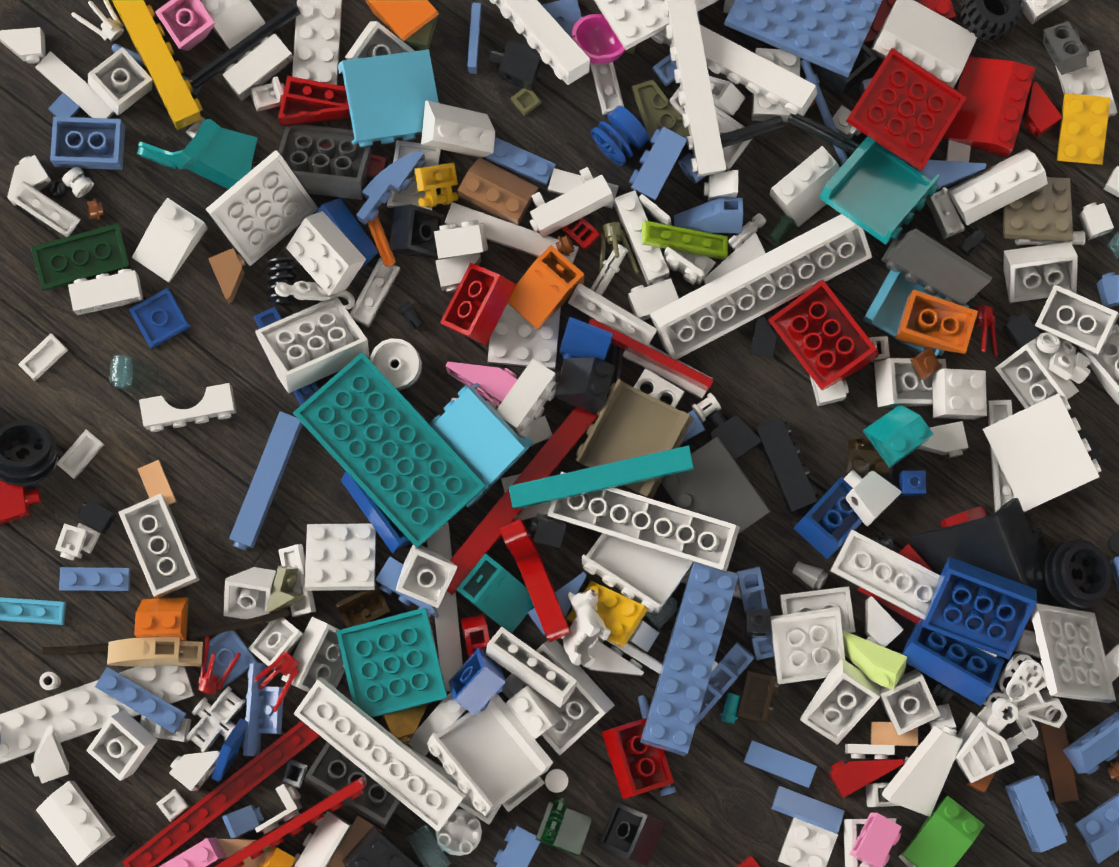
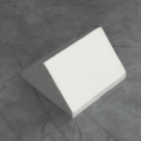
M285 618L276 619L269 622L248 649L267 666H270L280 655L283 656L286 652L290 654L300 642L303 633Z

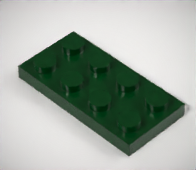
M118 223L31 247L43 291L72 284L77 279H91L100 274H109L131 268Z

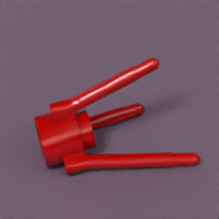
M976 306L975 310L978 311L975 320L976 326L982 327L981 351H986L987 327L990 326L993 355L996 357L998 356L993 308L989 306Z
M206 636L198 690L215 695L217 689L222 690L225 680L237 663L241 653L238 652L221 679L218 680L219 676L212 673L216 658L214 653L211 655L206 672L210 639L209 636Z
M288 652L283 656L280 655L275 662L254 678L255 681H258L276 668L258 686L261 690L279 672L285 676L290 674L276 701L273 712L278 710L291 683L300 672L297 669L300 663Z

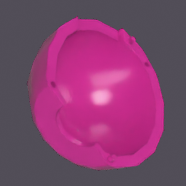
M603 14L587 15L580 18L574 24L571 38L590 58L591 64H608L619 59L625 52V48Z

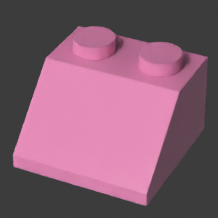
M170 0L155 11L178 48L186 51L191 50L203 41L215 25V21L201 0Z

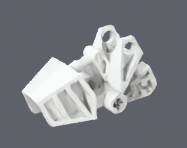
M1024 652L1015 654L999 675L997 684L1001 691L994 688L983 703L985 707L977 716L970 712L957 735L963 741L955 760L971 783L1015 763L1011 752L1017 749L1018 745L1026 739L1033 740L1038 736V730L1032 719L1060 728L1068 717L1058 698L1050 696L1048 690L1039 691L1047 686L1045 672L1038 662ZM1022 660L1023 662L1019 665L1017 662ZM1006 677H1012L1007 687L1004 688V679ZM993 697L997 699L994 703L991 702ZM1005 708L1009 709L1006 714L1003 712ZM1060 710V719L1057 721H1051L1057 713V711ZM1016 720L1021 732L1013 738L1010 737L1005 740L999 733L1008 723Z

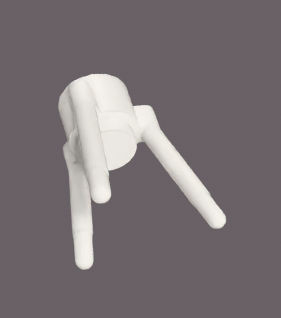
M108 0L103 1L113 20L111 18L107 19L92 1L88 2L103 21L101 24L102 30L74 12L71 14L78 21L99 34L105 41L108 39L111 42L115 41L124 32L122 28L124 25L118 19Z

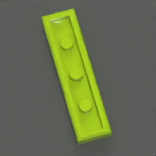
M650 221L642 223L643 245L664 249L669 247L675 251L722 260L728 257V236Z

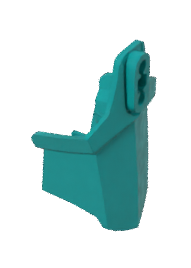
M205 119L194 138L184 150L169 152L139 141L137 154L172 169H176V167L179 170L188 169L230 189L251 171L258 137L221 128L211 119Z

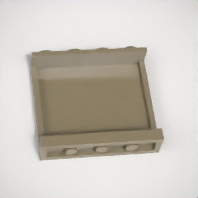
M618 379L616 383L611 385L606 403L598 410V418L595 424L593 423L587 431L588 438L578 448L576 461L591 468L679 448L694 418L690 414L680 411ZM664 476L624 486L647 498L653 499Z

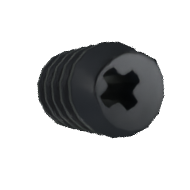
M277 257L268 261V266L271 267L268 270V275L272 276L268 278V284L272 285L268 287V292L272 294L268 296L269 302L280 306H293L297 304V302L290 300L294 295L282 297L275 291V287L279 282H284L288 285L294 284L290 280L295 279L296 275L290 274V271L296 270V266L290 265V262L296 261L295 258Z

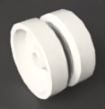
M391 338L382 341L374 348L370 356V361L400 391L410 388L416 383L422 372L420 354L410 343L402 339ZM398 360L399 366L397 368L392 367V362L396 363Z

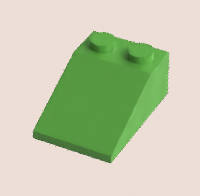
M946 796L937 803L931 816H928L902 856L915 867H954L985 825L952 798Z

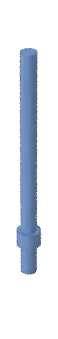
M801 60L800 63L806 76L805 80L816 85L817 95L815 101L825 126L838 132L818 84L820 83L818 75L814 74L810 61ZM834 146L842 166L848 159L846 151Z

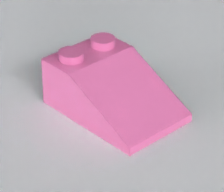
M447 362L445 365L447 373L463 384H468L470 387L478 383L480 386L476 391L487 400L497 402L498 407L517 381V375L507 368L503 371L497 367Z

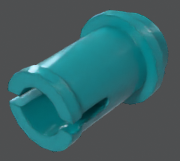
M727 693L723 713H720V716H722L721 721L734 724L735 720H738L736 715L741 696Z

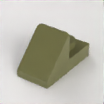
M278 566L267 611L284 610L306 598L305 595L292 591L297 581L296 574L298 568Z

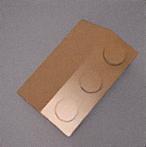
M479 157L463 179L458 189V196L507 222L519 226L533 200L531 196L537 193L539 187Z

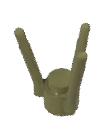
M619 222L603 225L604 232L600 234L599 272L602 270V264L605 260L606 241L608 244H613L615 257L619 258L618 243L622 240L624 247L628 249L627 255L634 272L638 274L639 270L627 242L625 230H621Z

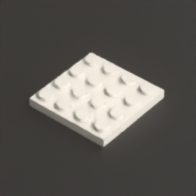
M275 150L207 207L206 211L235 249L242 255L245 262L251 266L300 225L305 217L313 214L318 207L283 157Z
M1036 603L1031 614V621L1034 625L1036 642L1039 646L1041 663L1044 668L1050 696L1103 703L1116 701L1095 613Z

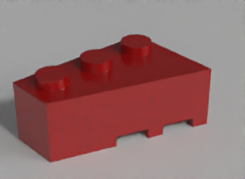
M287 76L278 116L281 126L351 118L345 86Z

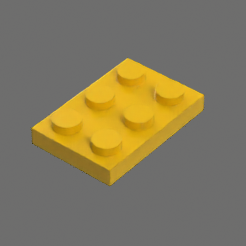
M1064 93L1063 118L1060 125L1056 161L1103 165L1111 97Z
M591 581L584 593L593 589L598 595L596 612L603 620L606 628L611 631L607 641L624 648L648 609L636 601ZM572 609L567 617L570 623H573L577 617L574 609Z

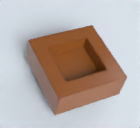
M931 348L923 350L910 360L921 380L928 378L941 368Z

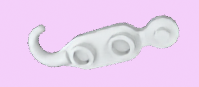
M299 281L293 285L279 282L275 287L276 293L282 297L294 295L298 300L319 301L343 297L349 302L348 305L343 306V309L349 310L355 305V299L349 291L343 290L329 296L317 282Z

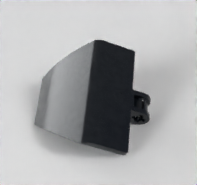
M1012 498L992 515L912 536L917 553L938 575H941L948 557H952L1036 589L1037 604L1051 606L1056 601L1046 588L1043 577L1044 561L1042 557L1049 551V547L1047 544H1044L1041 528L1030 529L1018 498Z

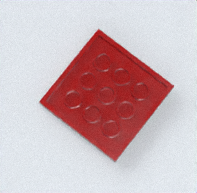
M891 48L849 114L846 122L921 171L967 97Z

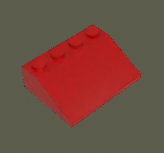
M969 56L957 87V91L967 98L945 132L943 139L952 140L1008 158L1015 145L1035 67L1015 61Z
M824 280L818 282L768 320L821 391L859 371L879 356L877 348Z

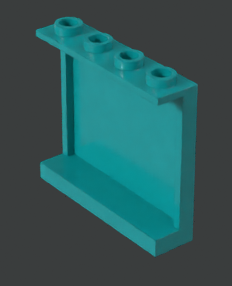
M867 137L824 185L819 199L884 244H887L891 238L896 239L903 230L901 227L903 224L908 225L915 215L913 212L916 209L918 211L922 209L927 201L925 198L928 195L930 197L934 195L939 187L936 183L940 175L937 174L930 180L876 141Z

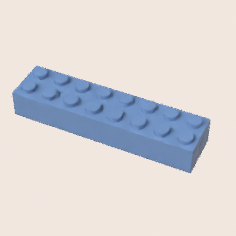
M694 562L691 566L640 743L682 756L688 754L739 575Z

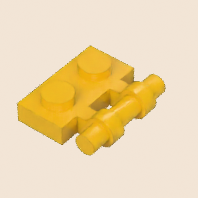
M454 163L415 169L418 191L425 190L426 193L425 197L419 199L421 207L432 208L436 207L437 204L449 205L453 201L458 200V194L452 192L451 188L453 185H458ZM436 188L441 189L440 195H437Z

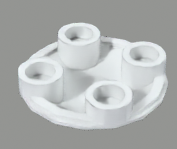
M456 809L439 832L436 831L435 834L438 844L444 851L451 855L461 856L471 853L477 847L481 840L482 829L476 816L466 810Z

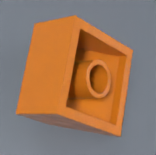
M188 597L142 599L135 616L134 635L136 638L180 637V641H186Z

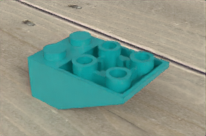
M487 554L483 555L456 589L459 594L511 634L534 606L527 587Z

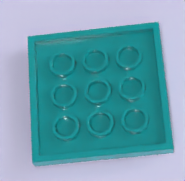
M426 608L336 631L352 702L371 718L448 699Z

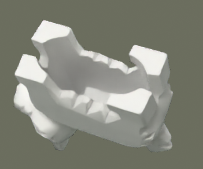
M593 589L576 595L569 592L568 597L577 617L570 627L571 633L561 639H563L565 652L569 654V659L574 665L579 666L582 664L583 667L591 668L596 658L590 655V648L596 644L599 637L607 640L611 631L606 628L603 620L596 612L598 595Z

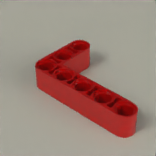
M518 519L500 527L501 535L518 564L548 641L553 642L570 634L571 630L540 553L521 519Z

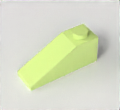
M843 631L844 654L872 682L894 690L905 673L907 656Z

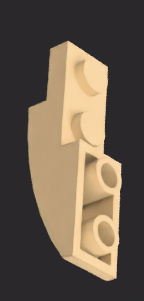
M140 637L111 641L108 646L107 665L154 668V664L201 667L203 642L180 641V637Z

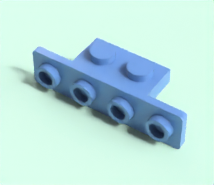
M250 662L245 716L248 726L243 741L244 756H257L260 754L262 733L281 734L283 701L276 712H273V708L284 687H264L261 690L258 688L266 678L265 675L258 681L254 680L260 672L266 669V664Z

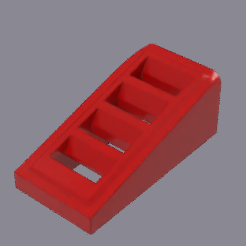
M582 217L577 220L578 223L571 230L567 228L570 224L562 227L561 230L585 252L600 238V233ZM583 226L584 229L578 235H575L574 233ZM589 232L590 235L582 241L581 238Z

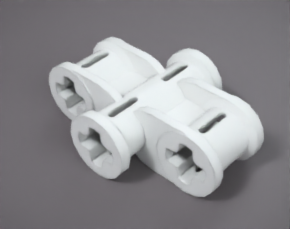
M229 686L220 694L213 705L209 704L208 699L204 697L192 711L194 716L198 715L202 719L189 732L186 740L193 741L201 748V752H206L220 734L225 737L226 741L236 726L231 720L247 702L245 699L241 700L236 696Z

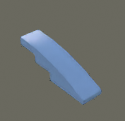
M739 642L732 647L711 672L696 725L755 658Z

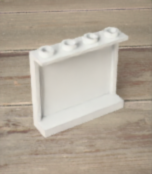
M1059 393L983 429L1015 497L1019 499L1024 512L1094 479H1098V473L1102 471L1097 460H1091L1088 454L1091 448L1086 438L1081 440L1077 432L1081 430V427L1076 417L1071 419L1067 411L1071 407L1066 397L1061 398Z
M605 533L601 534L588 554L582 556L583 568L592 575L596 573L603 578L602 581L610 587L616 586L622 590L621 593L631 600L634 598L644 605L648 612L652 613L654 611L659 614L695 562Z
M495 694L489 700L485 710L479 711L476 716L468 712L437 735L433 733L427 742L431 754L438 757L443 764L444 770L454 777L460 790L463 793H467L476 810L482 812L484 816L547 772L553 764L550 757L498 694Z

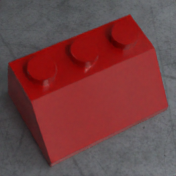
M647 718L602 732L622 799L674 783L664 750L640 743Z

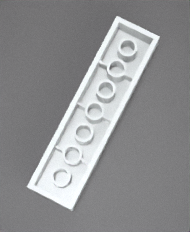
M614 487L552 501L547 515L727 571L740 529L737 525Z

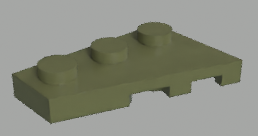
M654 80L632 86V91L650 140L656 129L661 131L662 127L684 138L690 136L688 127H684L683 118L672 107Z

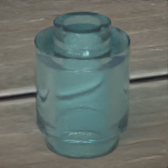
M113 355V360L110 362L109 383L113 384L114 388L126 389L127 385L132 384L134 363L131 362V356Z

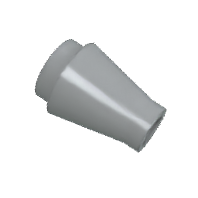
M800 561L797 562L792 572L812 589L817 588L818 590H821L828 577V573L824 572V569L807 565Z

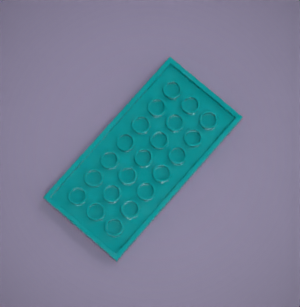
M363 352L356 356L293 412L296 418L417 548L423 545L486 488V485Z

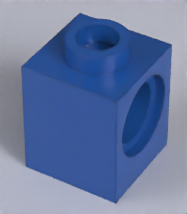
M902 471L899 474V490L902 492L899 497L924 496L926 494V471Z

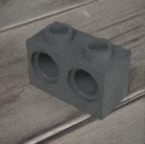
M1069 21L1044 29L1043 45L1061 75L1086 67L1089 50L1086 44H1082L1077 29H1073Z

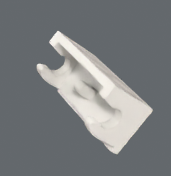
M946 187L934 193L932 197L929 195L926 197L928 207L943 239L965 230L947 193Z

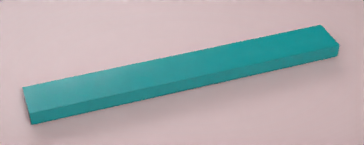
M688 445L509 486L512 508L514 510L694 470V465Z

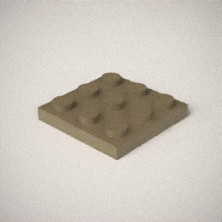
M1047 177V185L1002 207L1004 238L1072 241L1073 223L1070 178Z

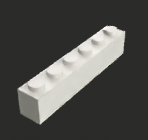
M489 0L492 4H496L499 7L504 18L509 19L513 23L515 30L519 34H523L529 46L539 52L544 63L549 64L554 69L555 75L559 79H563L567 85L589 72L590 58L537 0Z

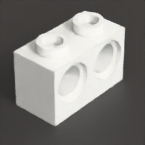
M646 368L634 388L640 390L642 385L649 384L653 388V392L648 395L658 400L662 396H669L672 399L670 406L676 408L684 395L683 390Z

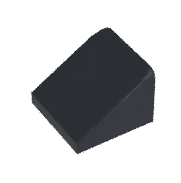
M289 759L282 782L302 789L309 766Z

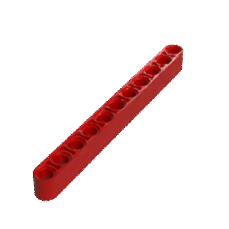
M575 407L512 485L550 477L586 434L591 424L595 423L598 418L597 413L594 415ZM509 489L451 558L450 561L457 565V569L447 589L449 594L453 595L457 591L456 589L483 555L487 554L501 538L502 535L499 528L512 523L516 515H519L524 509L514 510L512 508Z

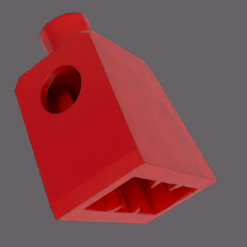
M0 480V525L30 515L29 504L41 503L42 501L40 490H27V486L8 485Z

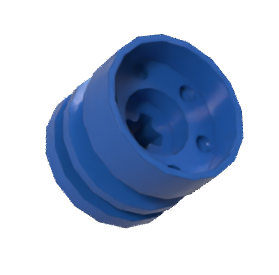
M618 105L607 116L611 126L601 121L598 124L599 128L594 127L590 134L604 155L617 165L623 166L626 163V158L633 156L629 146L635 150H640L650 141V137L636 117L626 108Z

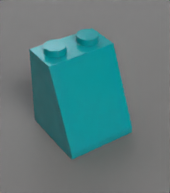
M901 404L863 430L889 468L926 443L934 435L919 414Z

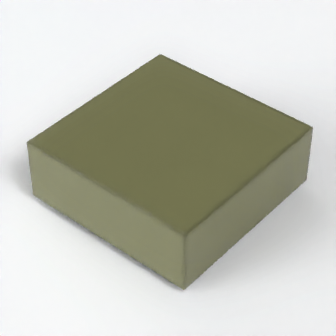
M525 88L510 98L524 117L542 103L533 90L530 91Z

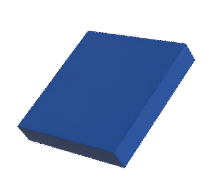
M169 288L160 291L129 309L151 349L191 327Z
M240 718L223 743L211 777L218 782L219 780L221 781L236 758L248 726V721Z

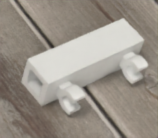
M588 167L580 170V176L584 184L546 204L540 192L532 195L531 197L536 209L530 211L532 220L529 222L534 232L539 231L543 238L613 202L612 191L603 175L593 179Z

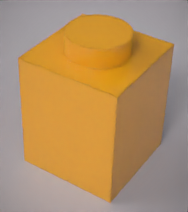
M267 847L258 867H292L296 858L277 847Z

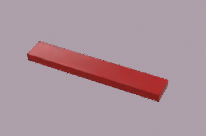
M593 318L590 320V325L613 333L612 344L705 391L709 390L713 382L712 378Z

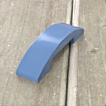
M760 567L737 571L744 613H746L747 609H768ZM770 624L768 638L750 637L756 660L774 656Z

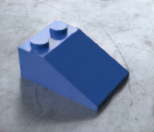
M570 317L561 344L560 355L563 356V360L567 358L596 357L606 361L612 345L613 333Z
M842 476L794 527L826 559L843 544L850 531L855 530L862 523V520L846 501L845 497L853 488Z

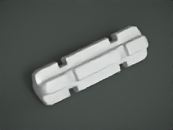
M760 213L752 218V222L749 221L742 227V233H737V235L729 239L728 243L734 250L766 223L763 215Z

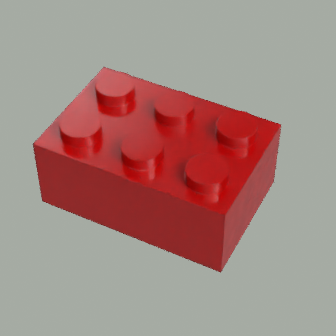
M470 262L440 324L486 346L516 284L500 274Z

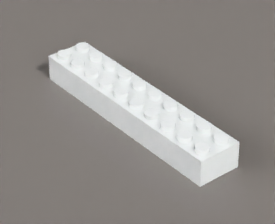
M841 214L656 310L650 316L655 328L658 329L657 333L663 348L672 359L677 360L805 293L821 280L826 282L872 258L864 230Z

